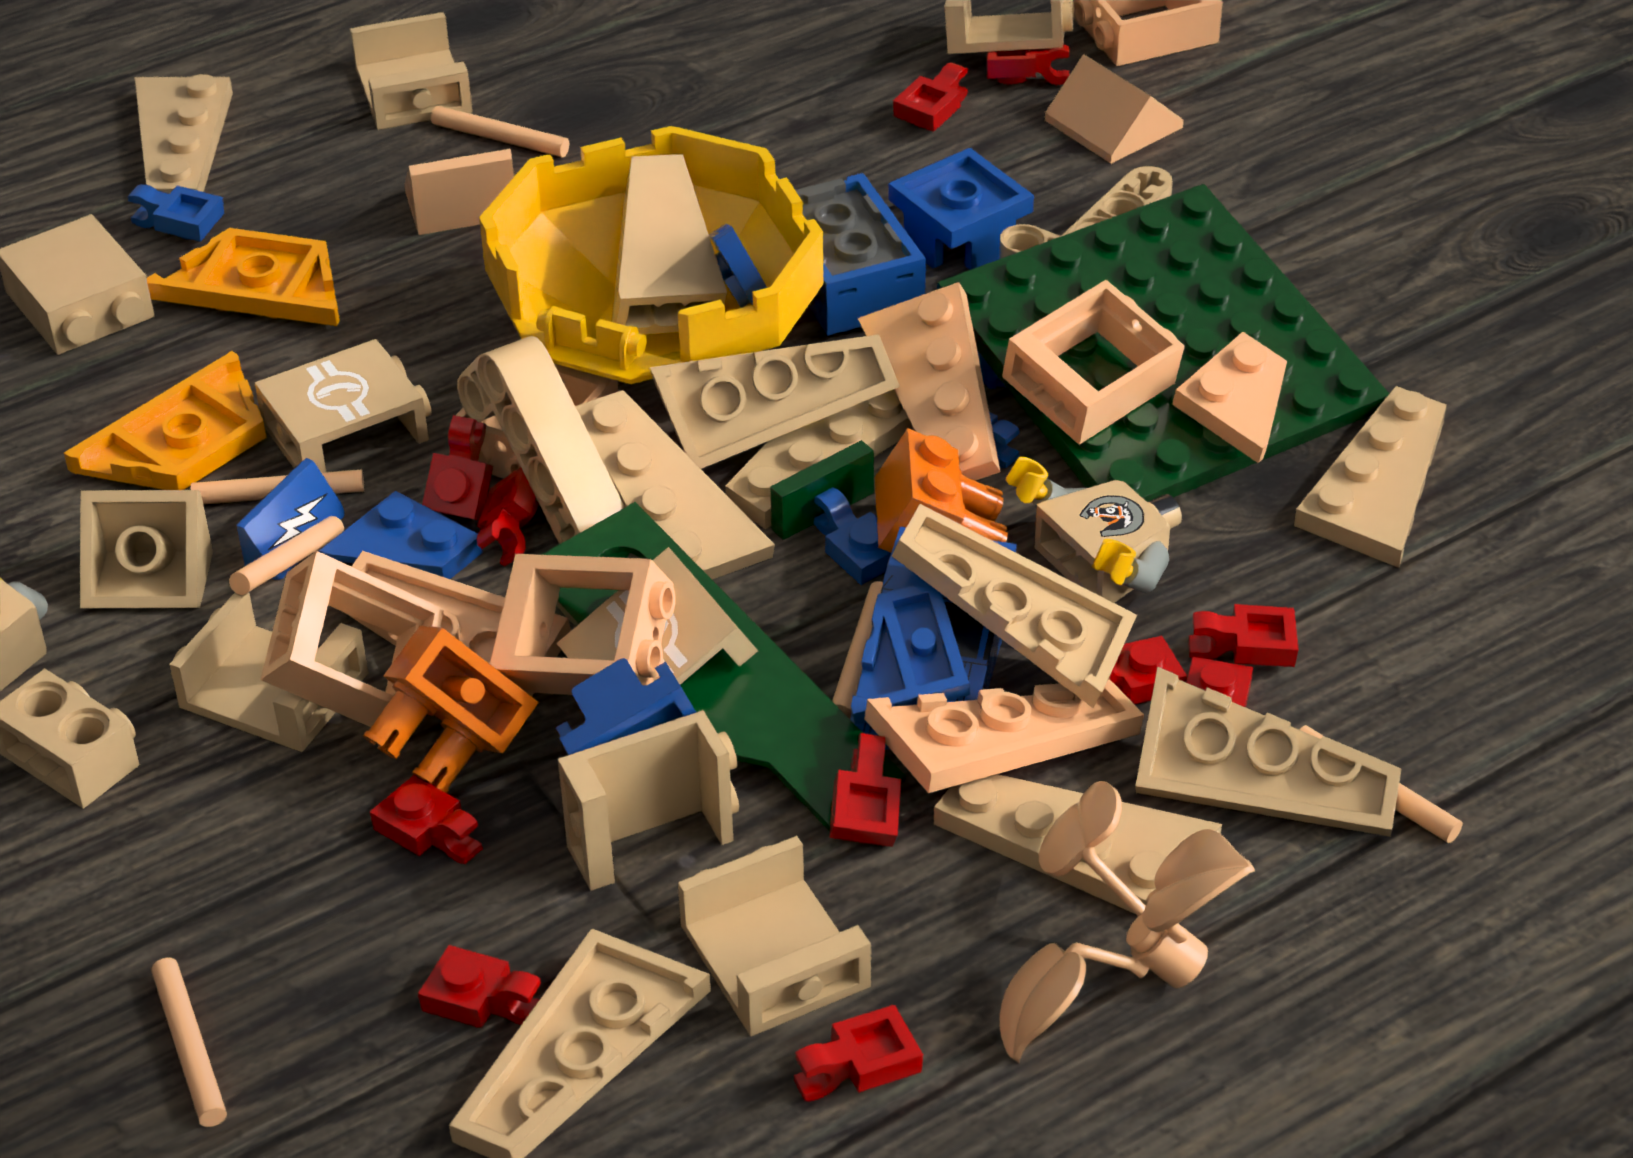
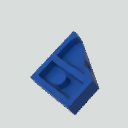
M726 223L710 233L709 237L718 251L715 256L723 281L728 286L740 308H743L749 303L753 305L752 291L764 289L767 286L732 226Z
M394 491L320 549L319 552L342 563H354L360 553L365 551L451 579L482 554L483 549L477 546V533Z
M927 582L878 594L872 616L873 627L871 636L866 641L861 661L862 673L857 694L853 696L851 703L854 724L867 722L864 719L867 699L889 697L892 707L917 705L918 695L944 693L947 701L970 695V684L942 594Z

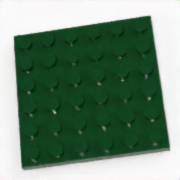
M1204 183L939 281L937 284L938 290L957 282L960 283L967 295L978 352L1085 488L1113 480L1124 481L1147 502L1162 494H1169L1174 498L1257 463L1172 405L1176 389L1242 332L1287 361L1263 460L1373 415L1390 394ZM1107 280L1124 295L1134 300L1139 308L1163 328L1171 331L1185 347L1175 384L1079 445L1002 377L1009 338ZM1098 332L1058 356L1097 391L1102 390L1138 367Z

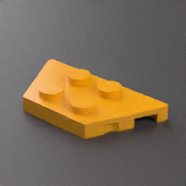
M228 228L211 238L207 245L195 248L180 257L181 269L172 275L162 278L154 273L147 277L151 300L337 326L340 322L326 241Z
M231 351L64 452L68 470L74 474L162 490H184L191 486V483H196L267 437L263 418L258 405L254 403L253 393L248 380H245L242 373L239 357L235 352Z

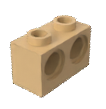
M43 669L0 701V754L83 809L140 765L133 740L136 733L128 717L117 708L108 709L95 701L74 681L67 683L47 669Z

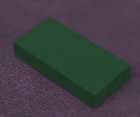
M861 440L770 486L771 530L785 540L814 525V518L825 513L814 502V497L832 487L838 489L846 497L850 505L874 494V450Z

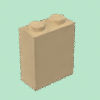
M92 214L0 248V271L6 293L57 355L155 317L146 274Z

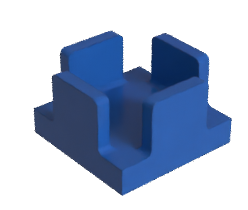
M971 148L888 183V200L902 210L904 214V229L926 258V264L931 268H936L943 264V243L950 249L965 243V266L969 270L998 260L1000 254V235L1003 230L1016 225L1017 219L1033 212L1034 195Z
M622 658L573 687L571 693L586 720L574 730L567 721L556 727L568 755L696 713L666 661L655 667L660 678L648 685L641 684L627 659Z

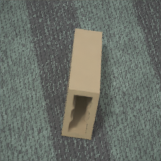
M683 154L632 156L624 196L612 322L637 327L639 334L643 335L679 332V310L721 300L725 304L727 290Z

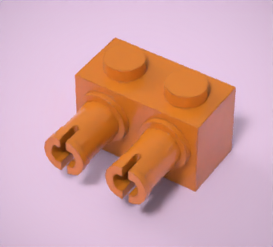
M907 428L874 477L878 548L890 553L892 552L899 528L907 527L919 504L990 540L1007 542V527L995 522L1003 507V492L962 475L959 467L958 449L952 447L947 441L935 435L926 436Z
M419 626L383 676L394 684L392 688L396 693L371 728L364 733L363 737L372 745L378 744L377 749L384 754L397 759L400 755L399 752L426 714L435 715L442 721L441 725L444 730L419 766L414 768L412 774L448 793V788L475 751L482 752L486 750L503 754L539 702L444 628Z

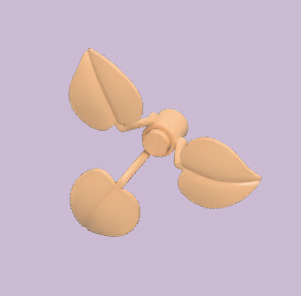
M1098 781L1092 784L1081 796L1079 803L1068 808L1049 829L1040 847L1039 864L1041 869L1049 876L1059 877L1071 871L1084 858L1085 862L1138 916L1130 926L1126 936L1127 944L1131 946L1132 957L1081 943H1073L1066 951L1055 943L1048 944L1040 949L1018 970L1004 994L999 1026L1007 1054L1019 1063L1026 1047L1049 1028L1070 1006L1084 982L1086 973L1084 959H1091L1130 970L1139 978H1143L1150 969L1173 988H1181L1189 984L1205 965L1208 949L1203 942L1178 923L1234 883L1255 871L1253 865L1238 853L1219 832L1212 829L1197 831L1182 841L1162 862L1154 879L1156 889L1147 896L1148 903L1145 906L1099 859L1094 847L1103 842L1116 829L1122 812V801L1118 791L1109 783Z

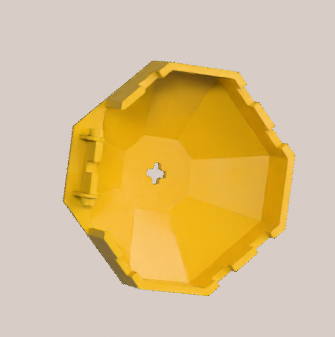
M668 126L651 130L652 144L625 150L624 141L622 138L580 147L581 160L554 167V160L550 154L529 159L479 217L485 271L520 338L537 337L547 349L554 364L628 384L653 379L648 367L759 352L780 346L823 285V231L815 219L806 220L803 215L802 199L787 177L781 179L775 174V159L767 148ZM683 154L708 234L726 223L732 226L767 288L752 291L753 305L749 303L740 308L725 284L727 290L725 304L721 300L681 309L678 312L679 332L643 335L639 334L637 327L612 322L624 196L632 156ZM711 240L714 253L717 254L718 251Z

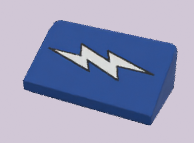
M305 458L237 524L245 566L329 516H335L340 520L344 517L345 511L340 500L313 460ZM297 563L271 579L280 580L284 578L287 572L294 568Z

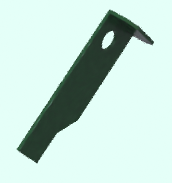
M636 502L542 554L627 558L631 553L640 558L653 561L669 547L758 650L739 667L722 648L680 684L696 713L704 711L717 733L723 731L727 733L733 744L737 761L769 768L830 831L834 780L838 770L851 771L854 748L858 749L859 735L863 732ZM560 588L556 608L558 607L577 626L618 590ZM884 754L882 776L901 779V784L904 783L906 776Z

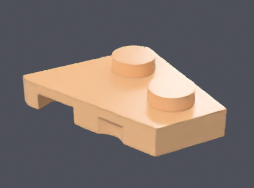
M1242 332L1176 389L1172 405L1259 463L1263 460L1268 445L1287 361Z

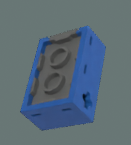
M864 173L846 177V181H843L841 178L795 190L802 199L803 215L806 220L815 219L823 231V285L808 307L827 336L862 327L858 318L925 294L926 258Z

